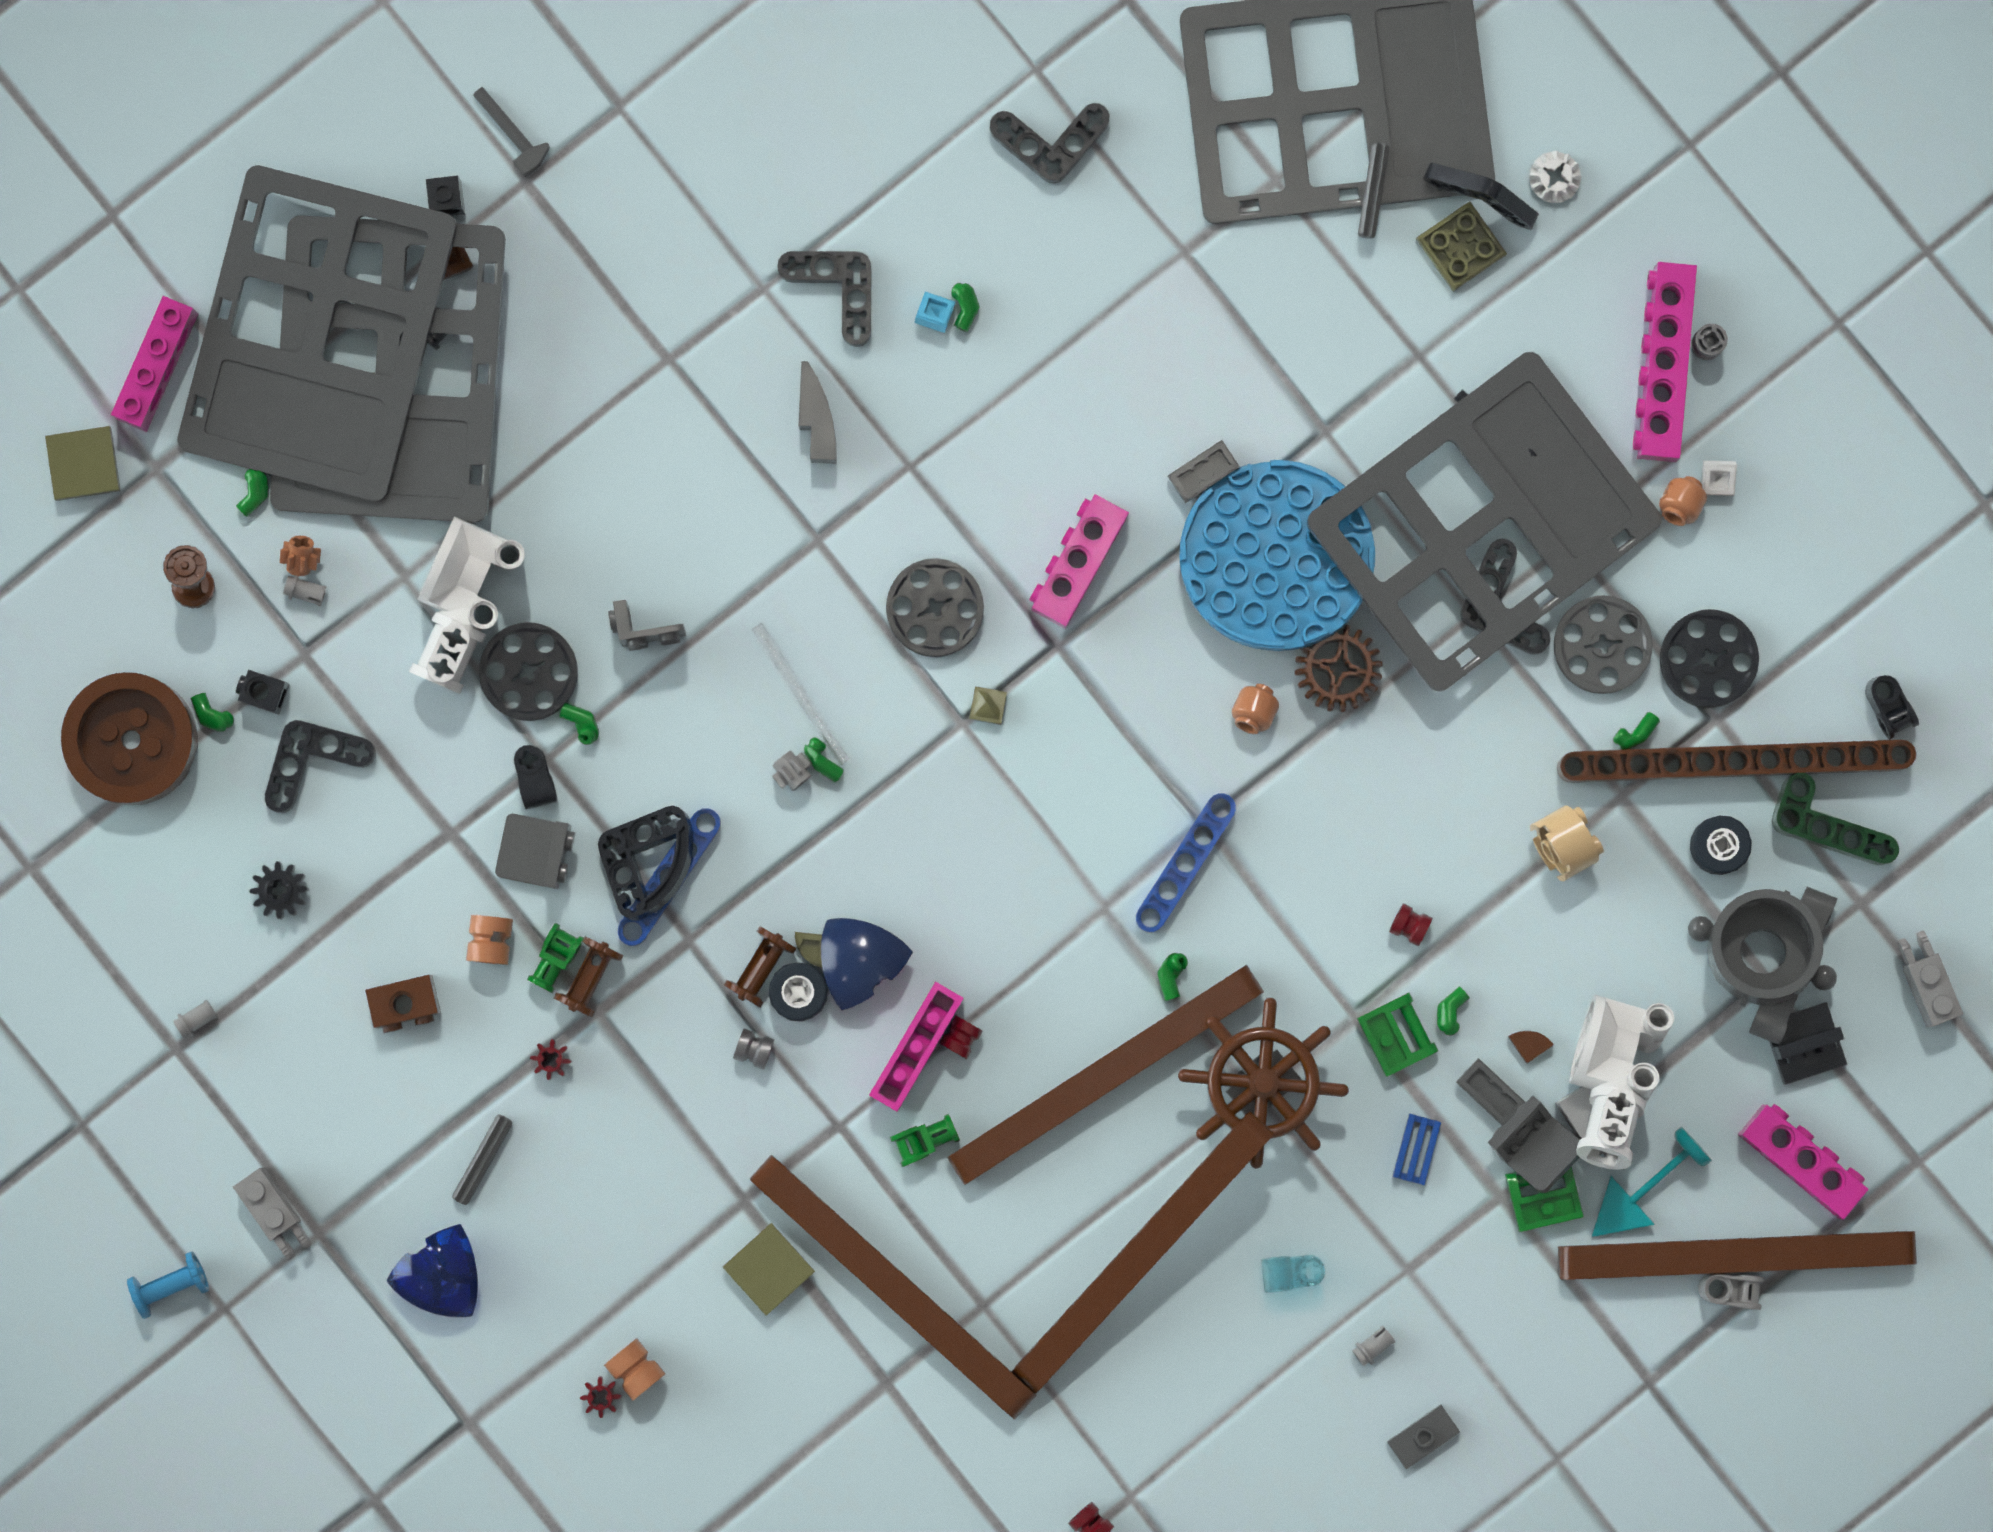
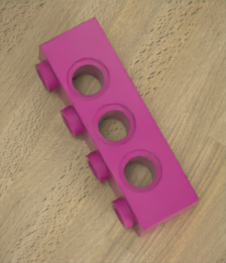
M162 296L111 412L115 419L142 431H148L199 315L192 307Z
M1094 494L1091 501L1086 498L1076 514L1081 518L1075 529L1072 527L1068 528L1060 543L1065 546L1060 557L1056 555L1052 557L1045 570L1046 573L1050 574L1044 586L1038 583L1029 599L1034 603L1031 611L1064 629L1067 628L1129 515V512ZM1093 523L1101 527L1102 535L1100 538L1090 540L1084 535L1083 530L1088 524ZM1071 553H1083L1087 559L1086 564L1082 568H1073L1068 563V557ZM1064 580L1070 584L1071 591L1067 596L1059 597L1054 594L1052 586L1056 581Z
M935 981L869 1096L896 1112L899 1111L964 1000L963 997Z
M1773 1104L1772 1107L1761 1105L1738 1133V1136L1834 1216L1844 1220L1869 1190L1862 1184L1865 1178L1851 1167L1846 1171L1837 1163L1840 1158L1828 1147L1824 1146L1821 1150L1812 1142L1815 1137L1804 1127L1799 1125L1795 1128L1786 1121L1789 1115L1776 1104ZM1777 1129H1782L1787 1134V1142L1781 1148L1776 1147L1772 1142V1135ZM1803 1150L1809 1151L1813 1157L1811 1166L1806 1169L1801 1168L1797 1162V1157ZM1829 1171H1833L1838 1177V1184L1832 1190H1828L1823 1185V1176Z

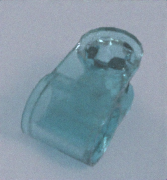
M1314 1255L1279 1256L1261 1259L1265 1292H1281L1293 1290L1294 1288L1315 1286L1325 1276L1323 1262ZM1307 1262H1312L1314 1267L1320 1268L1319 1272L1314 1273L1313 1279H1308L1307 1274H1301V1269L1306 1268Z

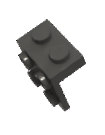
M626 600L614 601V610L608 611L611 630L613 633H618L622 647L627 646L629 651L648 648V642L659 640L661 645L680 643V637L686 636L683 624L633 631L630 609Z
M513 813L509 814L505 821L495 869L496 875L504 879L559 889V884L565 883L568 872V864L564 863L566 851H572L575 832L571 831L572 826L559 821L552 822Z
M1533 1095L1527 1102L1517 1108L1515 1114L1504 1126L1499 1127L1493 1134V1137L1487 1142L1502 1161L1540 1193L1548 1192L1580 1158L1576 1152L1579 1139L1553 1118L1544 1105Z

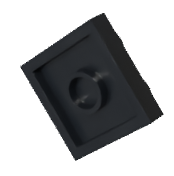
M1827 1002L1791 1013L1789 1024L1780 1045L1769 1041L1783 1085L1848 1065L1840 1043L1844 1036L1841 1027H1835Z

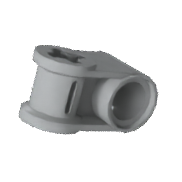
M1707 1274L1699 1281L1698 1292L1701 1298L1710 1303L1761 1310L1762 1305L1759 1303L1760 1283L1764 1282V1277L1743 1274ZM1718 1279L1723 1286V1290L1720 1296L1713 1298L1708 1290L1709 1284Z

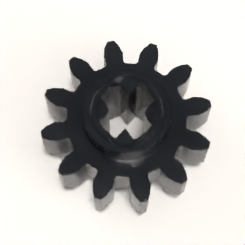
M276 861L274 871L268 866L263 865L262 870L265 876L263 878L257 875L252 877L255 882L259 883V887L252 888L249 892L259 895V899L253 904L254 907L266 906L263 912L264 916L268 917L272 914L273 910H276V917L282 920L284 918V910L295 916L297 912L294 905L296 903L306 905L305 900L300 898V893L308 892L309 888L299 884L306 877L304 874L293 875L295 865L290 864L283 871L282 863ZM282 881L281 886L287 887V892L282 893L281 899L277 900L278 895L272 894V888L278 887V882Z

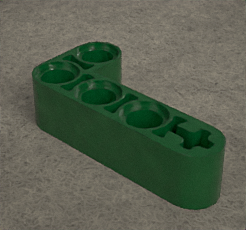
M1797 773L1785 779L1772 815V825L1777 832L1874 865L1888 864L1897 858L1899 845L1892 836L1811 810L1810 807L1816 789L1815 781L1811 776L1806 773ZM1795 779L1801 780L1806 786V793L1803 797H1797L1792 793L1791 784ZM1785 810L1793 812L1796 816V824L1793 828H1787L1782 824L1781 815ZM1816 821H1822L1827 826V834L1823 839L1813 834L1812 826ZM1847 831L1854 832L1858 837V844L1854 849L1848 848L1844 844L1843 838ZM1884 842V848L1889 851V854L1880 858L1878 850L1872 848L1865 849L1867 844L1877 846Z

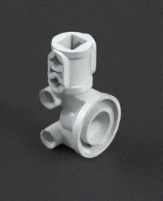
M454 516L417 599L440 611L435 612L431 620L436 624L418 664L412 663L409 672L456 693H461L464 685L460 684V681L477 642L483 643L486 634L481 632V629L492 627L498 618L496 606L492 602L477 596L491 564L506 570L515 569L524 561L525 553L520 543L504 539ZM504 546H512L517 550L518 558L515 563L506 564L502 561L500 552ZM480 605L487 606L491 610V619L486 624H479L474 619V610ZM455 629L460 630L459 636L466 643H456L453 647H450L448 645L449 639L443 635V632L453 633ZM440 645L449 652H459L456 660L454 661L447 654H437ZM442 658L446 659V666L453 673H442L440 677L435 676L436 670L429 663H434V661L440 663Z
M1594 995L1580 1032L1569 1077V1083L1592 1090L1589 1100L1593 1107L1585 1138L1579 1140L1576 1149L1577 1155L1586 1162L1598 1167L1616 1170L1627 1169L1631 1166L1633 1152L1630 1150L1637 1119L1644 1115L1646 1103L1659 1082V1073L1653 1065L1649 1063L1632 1064L1637 1049L1645 1053L1655 1052L1662 1044L1674 1022V1014L1669 1006L1655 1003L1645 1010ZM1600 1151L1607 1152L1606 1156H1599Z

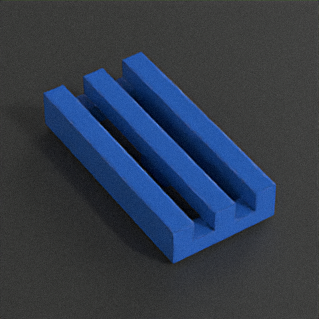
M1409 1113L1392 1177L1425 1185L1441 1122ZM1414 1122L1420 1123L1408 1171L1405 1174L1401 1170ZM1427 1125L1432 1126L1419 1177H1416L1414 1172Z

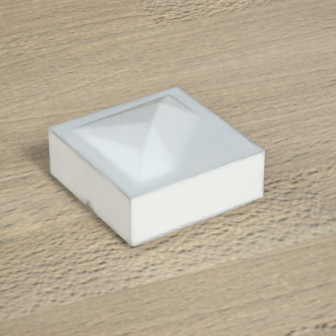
M1703 461L1701 484L1707 495H1735L1736 461Z

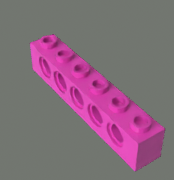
M1658 262L1654 266V270H1649L1647 289L1652 290L1651 302H1646L1644 321L1649 322L1648 334H1643L1641 353L1646 354L1645 366H1640L1638 385L1644 387L1643 398L1637 399L1635 413L1636 418H1641L1640 431L1635 430L1633 436V450H1638L1637 459L1677 462L1680 459L1697 265ZM1665 290L1673 291L1677 296V304H1665L1662 300V292ZM1662 322L1670 323L1675 330L1674 336L1670 338L1662 336L1659 332V324ZM1659 354L1667 355L1672 361L1671 368L1668 370L1659 368L1656 364V356ZM1662 386L1666 388L1669 393L1668 401L1660 402L1656 400L1653 395L1654 387ZM1654 418L1663 420L1666 424V432L1663 434L1653 432L1650 427L1651 420Z

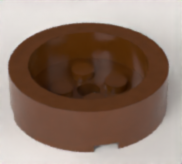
M123 672L107 675L95 680L74 698L63 720L61 747L69 771L87 791L97 797L117 804L142 805L167 796L184 781L190 772L195 753H197L198 733L196 722L189 706L175 690L150 676ZM128 731H136L140 735V743L134 749H127L123 745V738Z

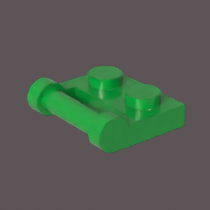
M1410 992L1357 1018L1386 1077L1439 1051L1435 1042H1430L1411 1004L1414 1000ZM1397 1009H1400L1419 1047V1050L1411 1053L1391 1013Z
M1572 1167L1561 1177L1564 1180L1565 1187L1525 1197L1521 1196L1520 1188L1530 1184L1520 1175H1516L1515 1172L1505 1174L1519 1232L1584 1217Z

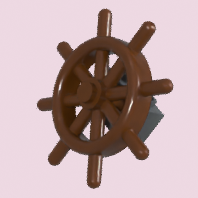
M1267 998L1264 1001L1262 1027L1246 1029L1233 1036L1216 1016H1209L1206 1024L1222 1043L1210 1063L1209 1070L1182 1069L1178 1073V1078L1181 1082L1207 1084L1209 1100L1216 1113L1196 1131L1197 1138L1199 1140H1206L1224 1124L1233 1129L1241 1120L1236 1116L1240 1111L1244 1115L1250 1111L1266 1125L1268 1108L1273 1105L1285 1120L1267 1126L1274 1133L1270 1139L1295 1131L1310 1150H1318L1321 1142L1305 1123L1317 1103L1318 1096L1345 1097L1349 1093V1088L1345 1084L1320 1082L1318 1067L1311 1054L1316 1047L1330 1036V1029L1327 1026H1321L1301 1042L1292 1034L1275 1028L1277 1002L1274 998ZM1261 1040L1259 1055L1252 1060L1242 1046L1249 1042ZM1274 1042L1285 1046L1291 1052L1283 1057L1278 1050L1273 1051ZM1232 1055L1247 1074L1242 1070L1237 1074L1222 1073L1228 1058ZM1298 1062L1303 1067L1305 1080H1302L1292 1068ZM1221 1086L1230 1087L1225 1091L1232 1099L1229 1104H1226L1223 1098ZM1287 1092L1304 1093L1302 1102L1296 1111L1283 1097ZM1264 1146L1250 1160L1252 1168L1258 1169L1263 1165Z

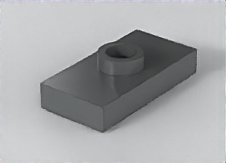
M1221 440L1167 477L1186 504L1240 466Z
M1479 1058L1456 1081L1466 1093L1502 1126L1515 1114L1517 1108L1525 1103L1518 1094Z
M1440 1404L1392 1437L1387 1443L1405 1469H1408L1460 1433V1431Z

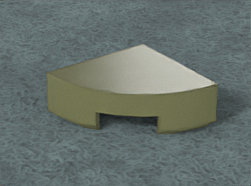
M795 932V942L800 954L809 963L822 968V935Z

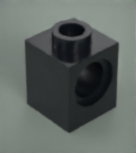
M458 175L426 179L429 209L447 213L451 216L465 214L462 182Z
M248 669L246 676L241 675L239 678L236 694H239L238 701L279 715L290 684ZM258 683H266L269 689L268 695L262 700H256L253 696V688Z

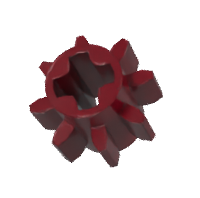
M551 1039L550 1047L547 1048L538 1043L537 1047L541 1052L538 1056H530V1059L538 1061L539 1066L534 1072L537 1074L542 1070L547 1071V1080H551L553 1072L556 1071L559 1075L565 1076V1072L562 1069L563 1065L572 1063V1060L565 1059L563 1054L567 1051L568 1047L555 1048L556 1041L554 1039ZM546 1052L550 1054L558 1053L559 1057L556 1059L557 1067L554 1068L551 1065L545 1067L544 1062L547 1059L544 1054Z
M599 1376L597 1380L598 1385L593 1386L589 1382L585 1383L586 1388L590 1391L588 1395L581 1396L580 1400H588L590 1406L586 1409V1413L595 1409L598 1410L599 1417L603 1418L605 1414L604 1409L609 1408L612 1412L617 1411L616 1406L612 1403L614 1399H620L622 1395L614 1394L612 1388L616 1385V1381L611 1382L609 1385L603 1384L604 1379L602 1376ZM595 1389L598 1392L604 1389L608 1392L606 1396L607 1405L604 1402L598 1405L594 1402L596 1398Z

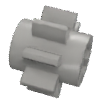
M790 750L772 765L777 771L772 777L782 789L788 785L794 791L812 776L807 770L811 763L802 752L795 756Z

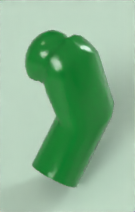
M956 283L952 287L951 295L958 301L961 311L953 326L968 333L980 305L974 288L971 285Z
M249 469L245 473L248 494L236 505L246 517L268 497V478L264 472Z
M200 693L190 698L202 726L216 732H223L226 728L233 726V715L229 711L222 713L212 709L206 693Z
M565 702L559 718L575 723L579 734L578 739L582 744L590 745L595 742L599 736V728L594 715L590 711Z
M1647 712L1631 733L1625 728H1620L1613 737V742L1619 745L1621 750L1632 749L1647 741L1660 723V720L1655 714Z
M816 737L811 738L809 744H805L804 754L817 772L834 783L837 782L842 776L844 769L821 755L826 749L824 742Z
M1172 953L1167 956L1157 972L1165 1001L1180 997L1176 980L1183 969H1186L1188 966V959L1182 953Z
M1460 986L1442 1000L1437 1007V1026L1447 1036L1455 1035L1459 1031L1460 1024L1457 1022V1009L1470 999Z

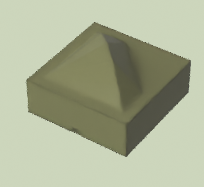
M975 686L969 719L1001 725L1007 692Z

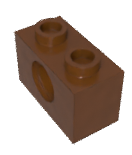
M424 975L365 990L373 1026L377 1029L383 1028V1033L403 1029L402 1023L414 1020L415 1025L434 1022V1015L441 1014L433 975ZM403 995H407L412 1000V1009L406 1014H401L396 1009V1001Z

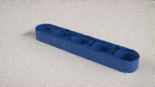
M1218 793L1213 795L1206 803L1136 913V923L1141 930L1145 932L1158 931L1168 919L1235 814L1236 804L1229 795ZM1224 799L1229 803L1230 812L1226 817L1219 818L1213 814L1212 804L1215 800ZM1206 826L1212 831L1213 838L1209 844L1201 845L1195 841L1194 832L1198 827ZM1181 854H1190L1194 858L1195 867L1192 871L1182 872L1178 869L1176 860ZM1171 881L1177 886L1178 892L1173 899L1166 900L1160 896L1159 886L1162 882ZM1148 908L1155 909L1160 915V921L1154 927H1147L1141 921L1142 912Z
M702 808L696 811L690 819L693 842L696 844L697 853L691 860L688 873L682 885L720 830V817L714 810L709 808ZM703 814H710L715 819V827L710 832H701L697 827V820ZM676 841L645 885L647 895H650L661 884V872L671 867L675 855ZM675 895L661 909L642 920L632 921L624 916L618 926L619 939L629 946L642 944ZM635 900L632 906L630 907V910L636 912V906L640 904L641 901ZM636 922L641 926L642 934L639 939L630 941L625 938L623 929L627 923Z

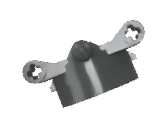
M1808 886L1801 900L1790 895V892L1787 890L1784 892L1773 889L1754 890L1731 901L1723 909L1715 925L1704 916L1695 917L1690 921L1688 925L1689 935L1696 941L1708 940L1707 954L1709 965L1717 982L1732 995L1741 999L1740 1006L1745 1007L1747 1002L1759 1005L1749 1033L1780 1045L1797 997L1808 986L1810 981H1812L1816 988L1824 991L1830 990L1836 984L1837 974L1835 970L1828 965H1820L1823 955L1822 933L1829 922L1838 898ZM1766 931L1779 937L1785 949V959L1780 968L1774 972L1762 974L1754 972L1746 966L1740 951L1742 942L1751 933Z

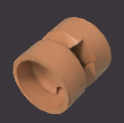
M471 915L469 933L473 936V940L468 942L466 961L508 965L510 946L506 944V940L511 938L513 919Z
M637 1338L604 1364L615 1379L622 1378L624 1380L623 1390L632 1401L666 1374L654 1360L647 1361L648 1351Z

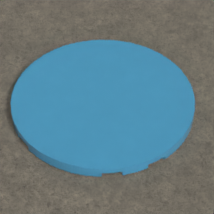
M1270 460V462L1247 464L1239 467L1203 492L1192 507L1182 531L1180 569L1183 583L1191 602L1210 626L1230 640L1251 648L1267 651H1287L1316 644L1339 631L1350 621L1364 601L1307 527L1309 514L1346 487L1345 485L1316 467L1288 460ZM1360 506L1340 521L1338 528L1371 572L1374 573V538L1368 517L1362 506Z

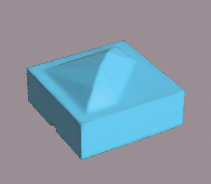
M925 292L914 323L945 333L956 302Z

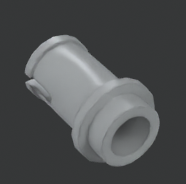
M296 575L295 577L288 576L283 594L289 596L288 599L290 600L294 597L321 606L327 586L299 579V576Z
M206 999L202 1004L186 1014H178V1019L173 1022L184 1038L188 1035L190 1037L194 1036L193 1032L218 1017Z
M1381 1326L1379 1330L1361 1344L1357 1342L1355 1344L1356 1348L1352 1352L1363 1366L1368 1363L1372 1365L1375 1357L1396 1342L1385 1327Z

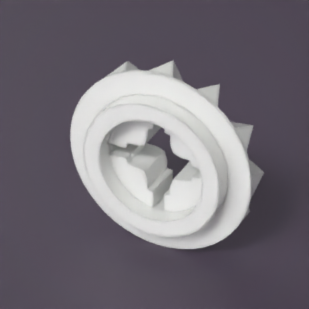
M1558 151L1542 154L1535 160L1529 173V181L1534 193L1542 200L1550 203H1560L1570 199L1577 192L1582 178L1579 164L1569 154ZM1560 165L1563 166L1561 177L1565 182L1557 181L1551 188H1548L1551 177L1547 174V171L1554 172Z

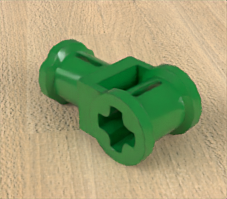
M555 923L542 945V950L539 954V957L542 959L534 974L529 975L527 980L553 993L555 990L553 985L561 970H567L569 964L573 962L583 944L584 937L579 936L577 938L560 929V925ZM557 939L569 944L570 946L566 947L560 944L559 942H557ZM550 965H551V968H550L549 972L547 973V975H546V977H545V979H544V976H545L546 972L548 971V969H549V967H550Z
M949 1114L944 1115L943 1120L927 1127L925 1124L918 1127L914 1126L889 1137L891 1142L896 1143L902 1157L900 1163L902 1167L928 1157L930 1153L936 1151L935 1148L952 1140L955 1142L960 1141ZM945 1129L947 1130V1132L944 1134H941L934 1138L932 1137V1135L935 1133H938ZM906 1139H908L910 1143V1146L913 1150V1154H911L909 1151V1148L905 1141Z

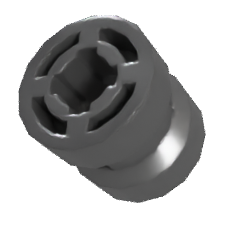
M1717 324L1702 326L1691 340L1693 353L1702 360L1716 358L1726 348L1728 341L1726 331Z
M743 1029L733 1059L741 1062L749 1059L755 1067L765 1069L775 1039L767 1036L755 1038L753 1031Z

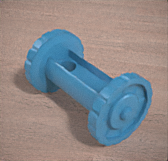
M193 1251L185 1254L187 1266L142 1286L134 1276L127 1279V1286L132 1301L142 1318L146 1319L151 1316L149 1304L190 1286L196 1285L202 1294L209 1291L205 1271Z

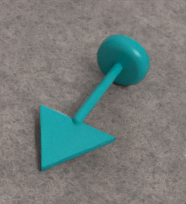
M1681 1126L1675 1131L1674 1137L1683 1150L1631 1197L1612 1176L1610 1177L1592 1237L1655 1225L1636 1202L1688 1156L1700 1166L1708 1165L1712 1159Z

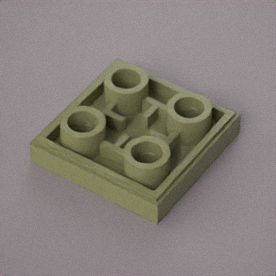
M1470 201L1416 238L1453 292L1507 255Z
M110 426L45 436L55 501L120 491L112 429Z
M772 1223L723 1266V1269L766 1316L815 1272Z

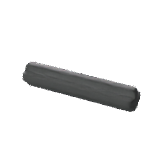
M1373 143L1371 146L1358 236L1371 239L1376 235L1389 146L1384 143Z
M500 1114L495 1117L452 1195L455 1201L463 1205H467L470 1202L512 1126V1121L509 1118Z

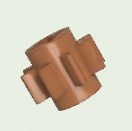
M294 536L289 542L284 541L283 549H280L279 563L287 564V571L292 575L306 576L311 570H317V563H320L321 549L313 548L314 541L307 536Z

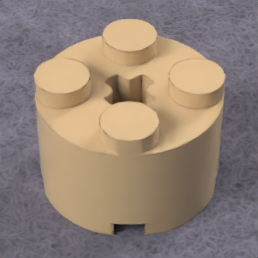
M1567 805L1530 825V831H1537L1538 836L1533 838V842L1538 853L1550 871L1556 868L1561 873L1557 878L1562 882L1597 863L1599 855L1604 852L1599 839L1595 835L1591 836L1586 824H1588V820L1580 807L1572 809Z

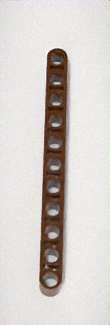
M1907 740L1574 751L1560 758L1557 763V772L1562 780L1570 783L1794 775L1797 773L1899 771L1910 767L1916 760V750L1912 743ZM1894 747H1901L1906 752V760L1903 764H1898L1892 759L1891 754ZM1862 748H1868L1872 751L1874 760L1871 765H1865L1860 761L1859 752ZM1830 749L1837 750L1841 755V763L1837 767L1827 762L1826 755ZM1797 750L1804 751L1808 755L1809 762L1805 768L1797 766L1793 758ZM1733 752L1743 757L1744 764L1740 770H1734L1729 765L1728 758ZM1763 752H1771L1776 757V765L1773 769L1763 766L1761 762ZM1699 754H1705L1711 759V767L1708 771H1701L1696 766V757ZM1666 755H1673L1677 758L1679 767L1676 772H1669L1664 768L1663 759ZM1634 756H1640L1645 760L1646 770L1644 773L1639 774L1631 769L1630 762ZM1602 757L1609 758L1613 762L1614 769L1609 775L1601 773L1598 769V761ZM1568 759H1576L1581 764V772L1578 776H1571L1566 772L1565 763Z
M1246 964L954 1152L947 1159L963 1184L966 1185L1208 1029L1206 1020L1209 1016L1213 1015L1222 1020L1264 993V990Z
M1249 1111L1011 1372L1036 1394L1261 1150L1274 1133Z
M770 1155L749 1178L765 1195L1010 1417L1015 1420L1037 1396L773 1155Z
M1915 1231L1558 1246L1560 1280L1917 1264Z

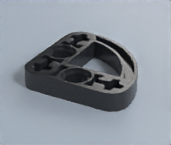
M667 806L607 830L600 836L598 850L617 908L623 916L629 920L638 921L652 915L667 904L682 885L692 860L693 831L689 816L679 807ZM673 814L681 818V820L676 822L677 828L675 829L666 825L659 830L655 824L656 820L661 825L671 822L670 816ZM643 825L650 826L652 834L649 840L639 842L636 838L637 830ZM613 838L621 842V844L617 845L618 854L623 858L621 860H617L616 854L607 849V847L612 845L611 840ZM676 839L674 859L666 877L650 895H647L634 855ZM622 867H630L632 871L631 879L624 884L618 883L616 880L618 870ZM630 890L633 898L641 901L636 906V912L627 909L631 905V900L627 893L623 892L621 894L622 891Z

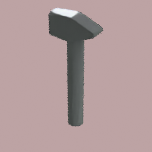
M483 87L479 88L473 96L522 152L513 163L527 177L541 166L550 149L549 144L543 143L533 147Z

